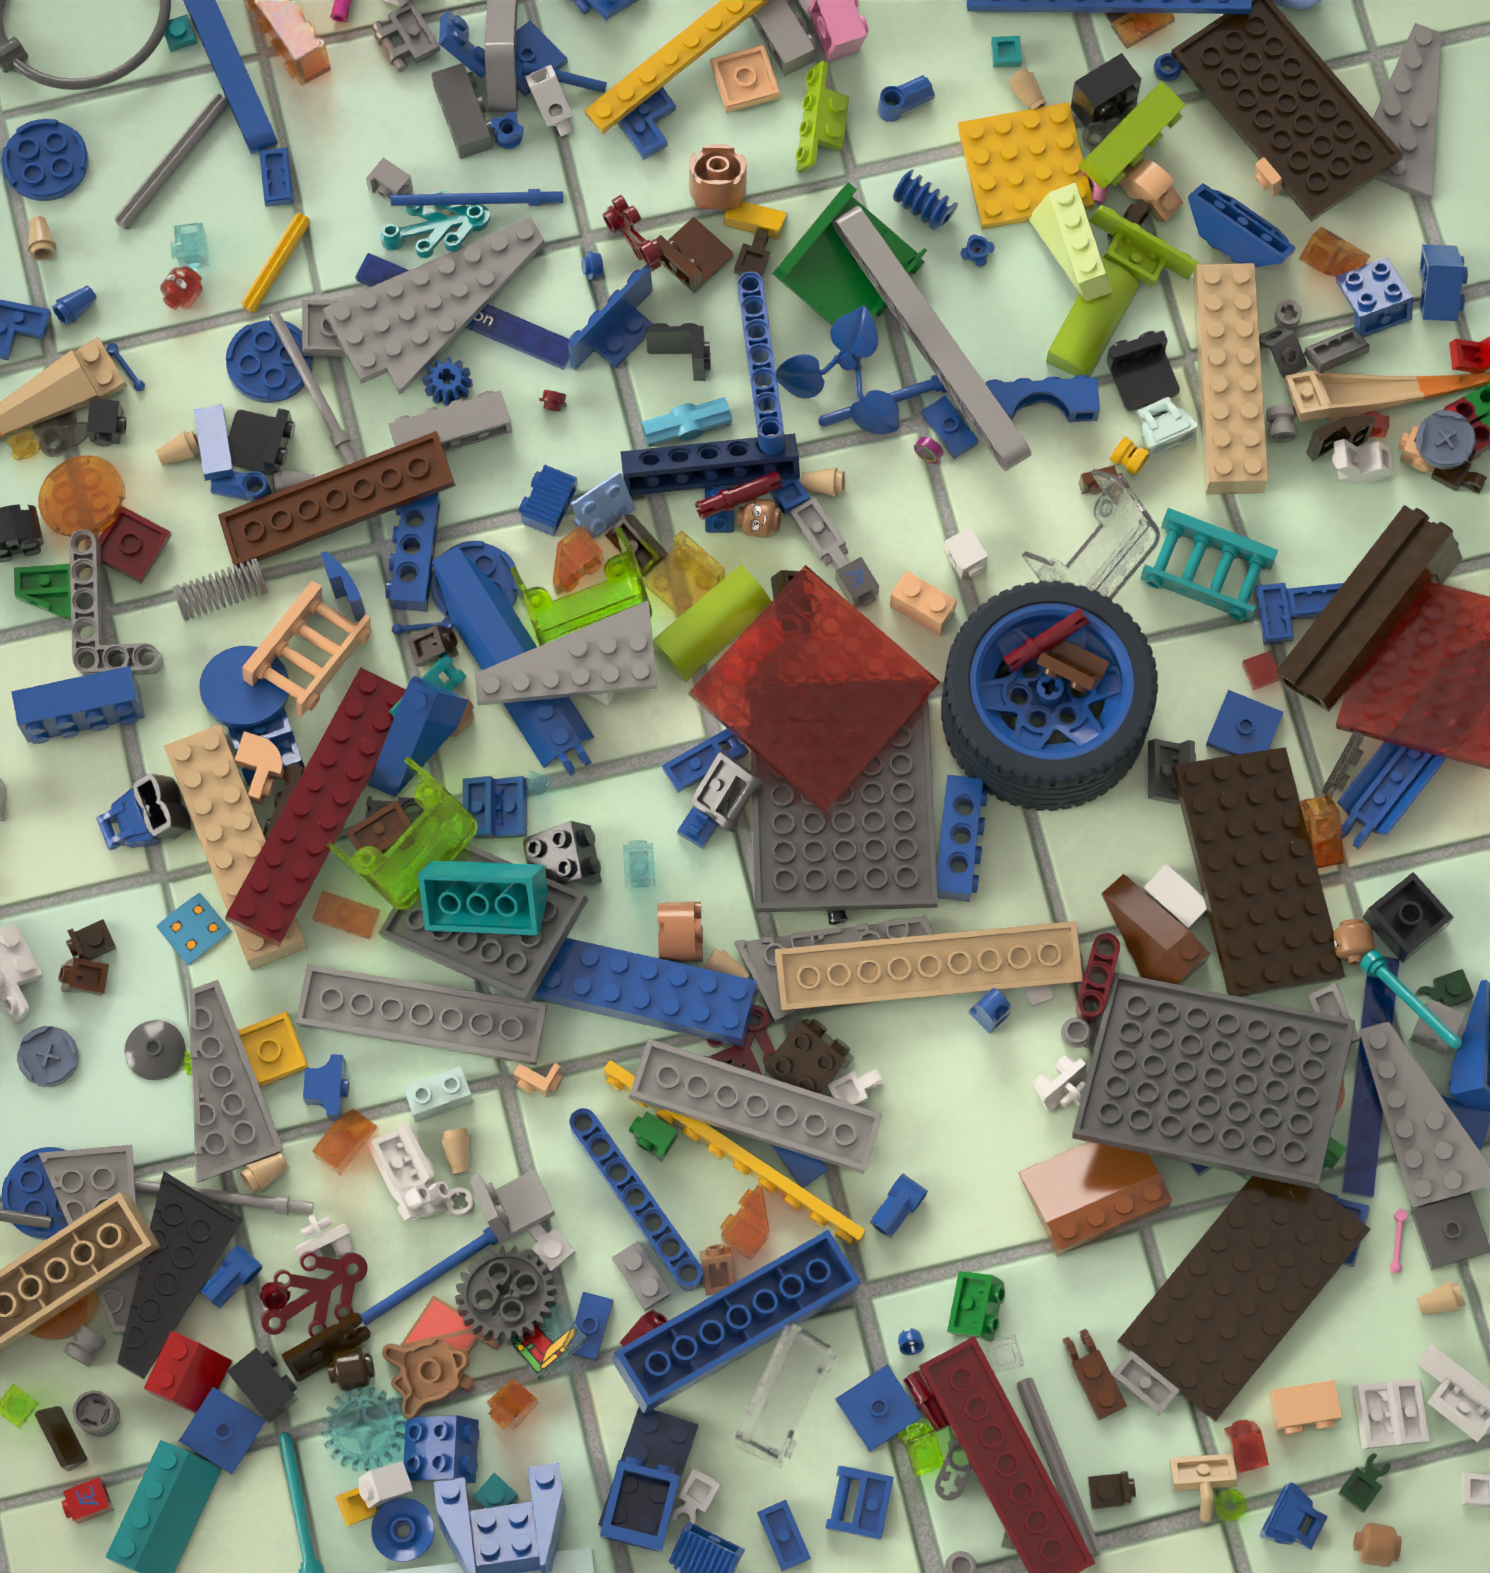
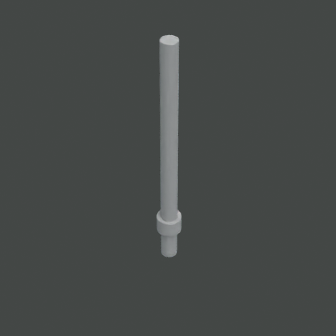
M280 312L271 314L269 318L330 431V440L335 449L339 448L347 465L358 461L349 444L351 440L347 432L342 430Z
M135 1180V1191L137 1193L158 1195L160 1183ZM191 1187L216 1203L274 1210L277 1214L288 1215V1212L312 1215L314 1210L313 1202L290 1200V1196L277 1195L274 1198Z

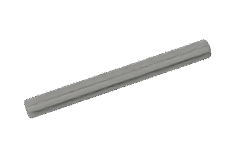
M220 94L213 96L118 212L114 220L121 228H129L227 108L229 103L224 96Z
M1031 1377L1022 1379L1017 1382V1388L1062 1501L1093 1557L1101 1552V1548L1034 1380Z

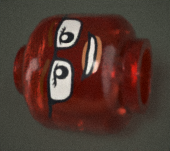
M187 266L182 268L174 267L160 285V291L164 295L162 301L174 310H177L178 307L189 309L203 292L201 276Z

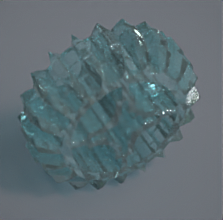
M370 1386L367 1395H364L362 1387H358L356 1390L357 1396L353 1397L350 1390H346L345 1395L348 1400L345 1402L336 1396L334 1400L339 1405L337 1410L332 1406L326 1408L327 1412L333 1415V1418H322V1423L326 1426H331V1429L321 1431V1435L326 1438L332 1437V1439L324 1443L326 1449L336 1447L330 1456L335 1460L343 1455L340 1462L342 1467H346L350 1460H352V1470L356 1472L359 1470L360 1462L364 1463V1469L368 1472L371 1470V1461H375L378 1468L383 1467V1463L380 1460L382 1456H385L390 1462L393 1461L394 1458L388 1451L392 1448L400 1452L401 1446L394 1441L395 1439L405 1440L406 1438L404 1433L397 1431V1429L407 1426L404 1420L396 1421L397 1418L404 1414L403 1410L399 1408L391 1411L397 1404L395 1398L385 1403L387 1392L382 1390L376 1398V1389L373 1386ZM366 1404L382 1409L389 1421L381 1422V1420L370 1419ZM357 1406L355 1419L351 1423L339 1427L343 1416L350 1409ZM363 1418L367 1425L372 1427L371 1431H368L369 1434L365 1435V1440L359 1431H355L357 1426L360 1427L359 1424L363 1422ZM384 1431H389L384 1443L378 1449L371 1452L373 1438L378 1434L384 1433ZM339 1437L357 1438L361 1447V1454L347 1450L342 1445Z

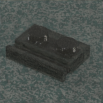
M1354 730L1328 777L1322 793L1332 798L1336 789L1341 792L1343 791L1350 778L1346 774L1350 764L1356 767L1364 752L1359 749L1364 740V734Z

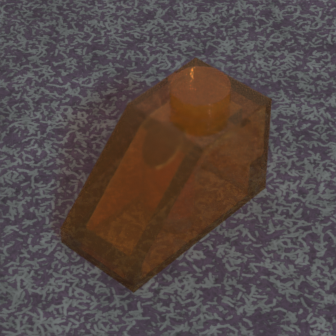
M352 1109L328 1129L312 1152L316 1159L340 1176L378 1127L355 1109Z

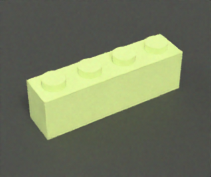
M1076 183L1049 192L1032 212V216L1028 219L1053 253L1059 265L1065 270L1085 302L1113 292Z

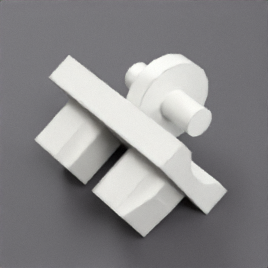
M1064 1055L1055 1064L1056 1071L1060 1074L1055 1080H1052L1046 1073L1041 1074L1034 1080L1033 1084L1040 1096L1043 1107L1049 1113L1060 1103L1064 1107L1072 1101L1077 1106L1080 1105L1081 1094L1083 1093L1088 1074L1086 1070L1087 1065L1081 1059L1075 1061L1069 1056Z
M444 1180L401 1188L392 1193L394 1199L399 1202L397 1210L402 1215L404 1221H414L421 1217L444 1212L447 1210L445 1201L451 1197V1193Z
M314 1214L308 1216L311 1225L301 1229L304 1238L314 1233L317 1236L295 1246L299 1258L307 1251L324 1257L320 1248L329 1243L332 1244L337 1257L352 1251L348 1236L350 1231L346 1222L322 1232V1229L332 1225L329 1217L317 1221ZM308 1256L304 1261L310 1267L314 1264L315 1258Z

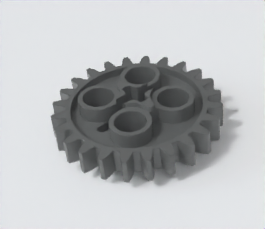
M501 1246L499 1254L495 1255L490 1248L488 1249V1258L485 1259L478 1254L477 1265L470 1262L467 1263L470 1274L460 1273L461 1280L464 1283L456 1284L457 1292L460 1294L455 1296L456 1304L461 1305L457 1308L459 1316H465L463 1318L465 1327L472 1325L471 1331L473 1335L482 1331L483 1341H487L492 1335L496 1345L499 1344L502 1337H506L508 1345H511L513 1336H517L521 1342H524L523 1333L528 1332L534 1337L535 1325L541 1328L545 1327L542 1317H552V1312L548 1307L556 1306L555 1298L552 1296L557 1294L556 1286L552 1285L554 1283L553 1274H547L549 1272L547 1264L539 1266L541 1262L538 1255L530 1260L528 1249L521 1255H518L516 1246L512 1248L510 1253H506L504 1246ZM498 1272H503L506 1274V1276L500 1280H495L492 1278V1276ZM516 1272H519V1274L512 1281L514 1274ZM524 1284L534 1285L530 1291L524 1292L519 1290ZM483 1299L492 1300L491 1304L488 1306L483 1307L478 1305V1303ZM500 1310L497 1318H492ZM516 1310L521 1312L515 1318L506 1317V1314L510 1311Z

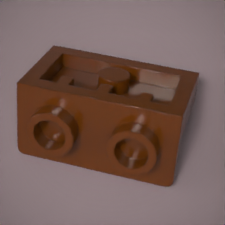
M397 800L345 832L367 867L372 864L376 867L384 863L389 858V853L397 848L399 850L406 849L415 842L414 838L418 835Z

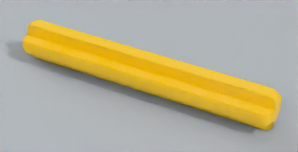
M297 213L242 300V307L252 313L257 311L310 225L309 218L306 215Z

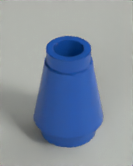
M86 285L57 299L56 304L52 308L57 318L67 325L70 322L75 323L97 297L94 291Z

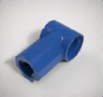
M921 75L898 87H885L880 93L877 112L880 118L886 122L897 121L902 113L934 99L935 93L928 77ZM886 102H893L896 106H890Z
M234 471V476L211 480L210 491L213 495L252 502L272 494L266 477L258 471H251L249 473ZM256 485L263 486L262 489L256 493L250 492L251 489Z
M902 1173L889 1190L888 1198L872 1217L870 1224L883 1235L892 1238L910 1212L913 1213L927 1195L928 1190Z
M237 1245L227 1254L221 1263L222 1267L200 1289V1292L219 1309L242 1285L246 1286L263 1267L241 1245Z

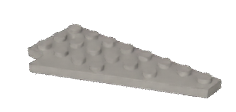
M529 217L463 246L456 252L447 253L323 308V314L360 383L363 384L388 373L398 393H403L544 246V239L532 217Z

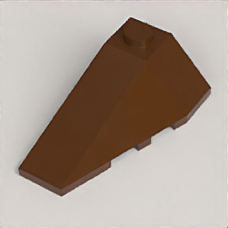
M1122 874L1102 892L1101 895L1123 936L1129 954L1131 953L1141 978L1181 985L1207 962L1210 952L1188 929L1125 874Z

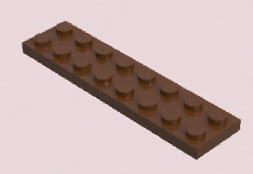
M434 431L218 514L233 566L235 564L240 569V562L247 566L246 561L248 560L252 564L251 559H254V557L257 561L264 560L456 486L440 436L437 431Z

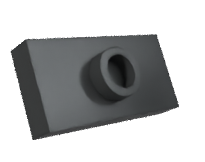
M1352 327L1306 347L1304 356L1321 374L1369 353L1370 345Z

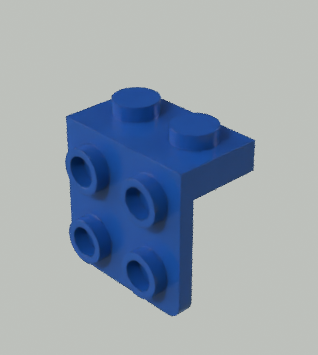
M459 1415L413 1417L407 1420L403 1463L409 1480H450L465 1477L466 1483H476L479 1420Z

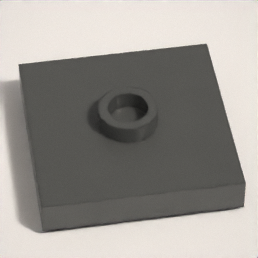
M1471 1192L1411 1211L1431 1271L1490 1253V1245Z

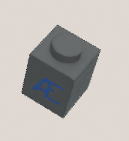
M862 557L836 570L835 581L852 609L860 605L861 607H866L877 599L879 584Z

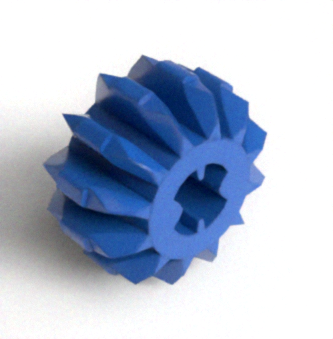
M448 356L446 363L442 364L436 358V368L427 366L426 372L428 376L423 378V384L427 386L425 389L426 395L428 397L433 396L432 399L435 404L443 400L446 407L450 405V401L460 399V396L468 398L470 394L467 388L473 386V381L469 378L471 375L470 369L468 367L463 368V362L460 359L452 364V360ZM450 379V384L446 385L445 380Z

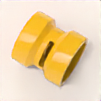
M1125 436L1115 448L1110 461L1116 465H1123L1128 473L1136 476L1147 461L1150 452L1143 447H1136L1134 442Z

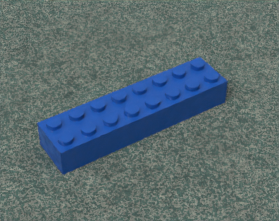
M566 938L532 999L744 1047L758 994V985L756 980Z
M826 1230L615 1351L612 1362L643 1414L856 1292L861 1281L830 1231Z

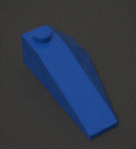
M413 676L401 700L368 786L396 797L456 730L469 699Z
M1482 980L1480 981L1466 1028L1461 1038V1046L1457 1050L1451 1067L1449 1091L1452 1097L1465 1108L1490 1112V982Z

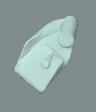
M1169 397L1137 410L1140 420L1143 421L1141 434L1144 448L1150 452L1148 458L1196 438L1198 423L1182 408H1176ZM1165 411V414H1163V415H1161V416H1159V417L1153 418L1154 415L1159 414V413Z

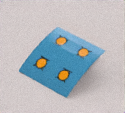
M201 893L186 901L157 925L158 930L187 965H190L202 953L231 932L230 928Z

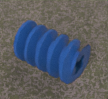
M912 169L899 181L894 191L893 200L897 203L902 202V207L906 210L911 208V214L914 216L920 215V220L923 223L929 222V227L935 230L943 226L952 217L958 207V203L954 202L952 205L947 206L950 197L946 195L939 200L938 197L941 190L937 188L930 193L929 190L932 183L927 182L921 186L923 176L919 175L912 179L911 177L914 172Z

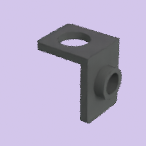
M1277 326L1259 337V345L1271 350L1283 378H1285V375L1295 374L1307 366L1306 358L1294 331ZM1281 334L1279 337L1275 339L1268 340L1269 338L1275 335Z

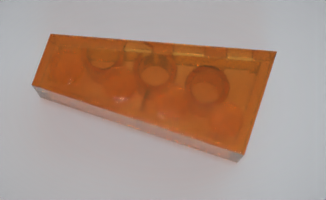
M244 0L250 12L256 11L258 14L257 22L264 34L269 32L273 40L270 43L277 56L283 55L285 58L284 66L291 78L296 77L302 86L331 70L326 45L321 37L318 39L311 22H306L302 9L297 2L291 4L290 2L293 0Z

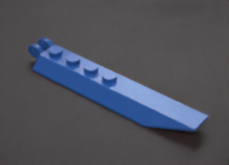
M458 546L432 561L450 620L481 670L537 647L501 589ZM569 697L503 703L543 768L547 767L556 758L559 759L569 776L576 773L575 767L565 755L572 749H575L582 764L588 766L592 763L581 743L595 737Z
M1483 641L1443 667L1337 801L1349 816L1340 827L1337 836L1344 839L1351 832L1355 823L1358 822L1364 828L1355 837L1353 846L1360 849L1369 838L1371 832L1388 835L1490 704V641Z

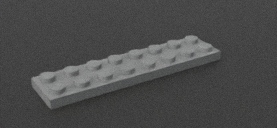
M307 964L295 1023L297 1026L536 1065L547 1004L532 1001L527 1004L514 998Z
M651 1039L647 1040L629 1095V1099L862 1174L866 1171L883 1115Z

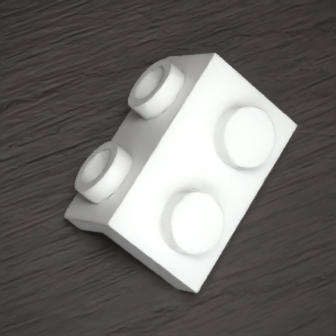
M408 1122L402 1124L396 1131L370 1140L367 1144L391 1195L397 1189L429 1183L434 1177L433 1165L430 1159L425 1157L420 1147L419 1137L411 1129Z

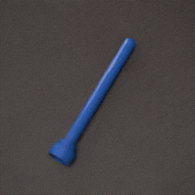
M935 374L929 380L888 394L897 403L933 390L936 392L941 391L942 393L948 391ZM851 406L820 416L818 419L819 425L826 427L852 418L850 413Z

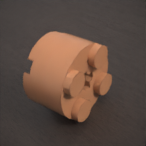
M711 144L702 147V152L696 156L694 153L689 160V192L695 201L696 207L700 209L727 208L730 210L738 208L747 190V162L744 155L741 153L740 156L735 152V148L725 144Z
M701 901L658 903L659 959L677 963L703 961Z

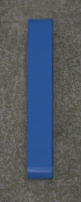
M183 0L251 155L277 145L278 142L216 0Z
M745 272L738 278L737 287L760 449L764 453L777 454L785 446V436L762 277L758 273Z
M586 1108L575 1110L570 1116L569 1125L572 1135L677 1285L686 1291L697 1289L702 1283L703 1271L696 1257L596 1115ZM582 1118L589 1119L592 1125L588 1130L580 1131L575 1127L578 1120ZM598 1143H605L610 1149L606 1155L597 1156L592 1151L594 1146ZM615 1168H623L627 1175L623 1180L615 1181L610 1177L611 1171ZM632 1193H640L645 1198L644 1202L639 1206L630 1205L627 1199ZM655 1217L660 1219L662 1226L659 1230L650 1231L645 1227L648 1219ZM667 1243H676L680 1247L679 1253L675 1256L665 1255L662 1249ZM685 1268H693L698 1273L697 1278L691 1282L684 1281L680 1274Z

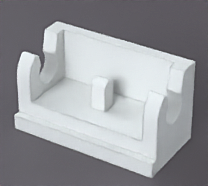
M1165 864L1144 886V889L1187 929L1192 928L1207 913L1204 897L1168 864Z

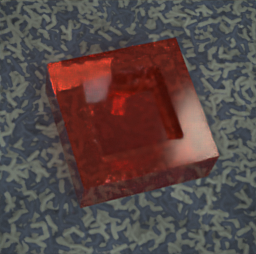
M1378 412L1365 413L1364 415H1372L1375 418V423L1369 437H1385L1390 427L1389 416L1381 415Z
M1271 651L1243 660L1242 666L1253 690L1280 681L1276 673L1278 666Z

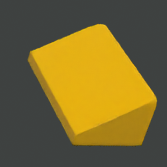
M741 201L738 208L726 210L724 226L755 234L757 229L761 228L769 231V237L780 239L787 212Z

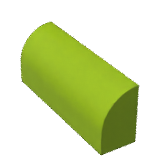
M1103 257L1102 259L1113 292L1087 302L1079 294L1047 353L1046 363L1073 376L1087 375L1091 377L1139 289V284L1131 273Z
M740 564L653 639L654 650L686 682L770 610L773 604L759 582Z

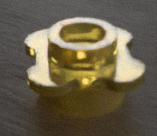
M25 428L19 434L8 435L6 442L11 446L13 450L12 457L15 460L27 459L39 452L40 446L33 438L34 431L32 429ZM22 442L26 443L25 446H21L20 444Z

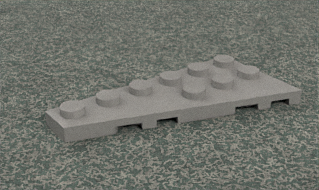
M132 1145L38 1153L68 1225L119 1192L129 1194L136 1205ZM138 1261L95 1289L114 1334L125 1332L141 1261Z

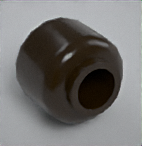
M360 1347L336 1352L333 1355V1364L327 1366L331 1384L337 1383L340 1390L344 1392L367 1387L371 1383V1378L375 1377L371 1353H365Z

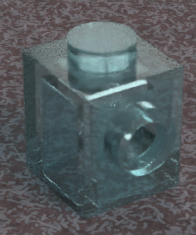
M203 222L175 225V242H170L172 259L178 260L180 269L198 270L203 266H209L207 237Z
M633 840L629 842V845H623L625 887L656 886L653 843L647 844L645 840Z

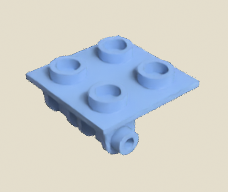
M620 471L571 503L576 515L573 521L579 529L582 528L587 541L603 533L618 522L623 515L630 514L636 510Z

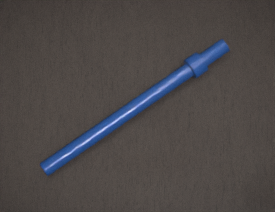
M528 189V192L390 195L391 206L527 203L528 206H540L541 203H563V191L540 192V189Z
M489 1226L483 1230V1235L362 1313L361 1317L364 1325L367 1326L488 1245L494 1246L499 1243L491 1227Z

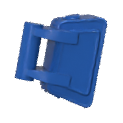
M133 788L113 802L111 805L112 809L96 817L108 850L117 849L119 846L138 848L153 846L159 843L158 837L153 836L146 827L144 809L136 801ZM117 822L121 832L115 835L111 823Z
M1291 1482L1283 1486L1260 1531V1537L1279 1544L1292 1545L1294 1542H1297L1304 1548L1312 1550L1328 1516L1316 1511L1313 1508V1501L1295 1483ZM1306 1518H1310L1312 1521L1304 1535L1300 1530Z

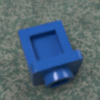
M705 488V499L718 494V491L721 489L729 490L732 488ZM734 507L730 512L722 511L705 519V532H734Z

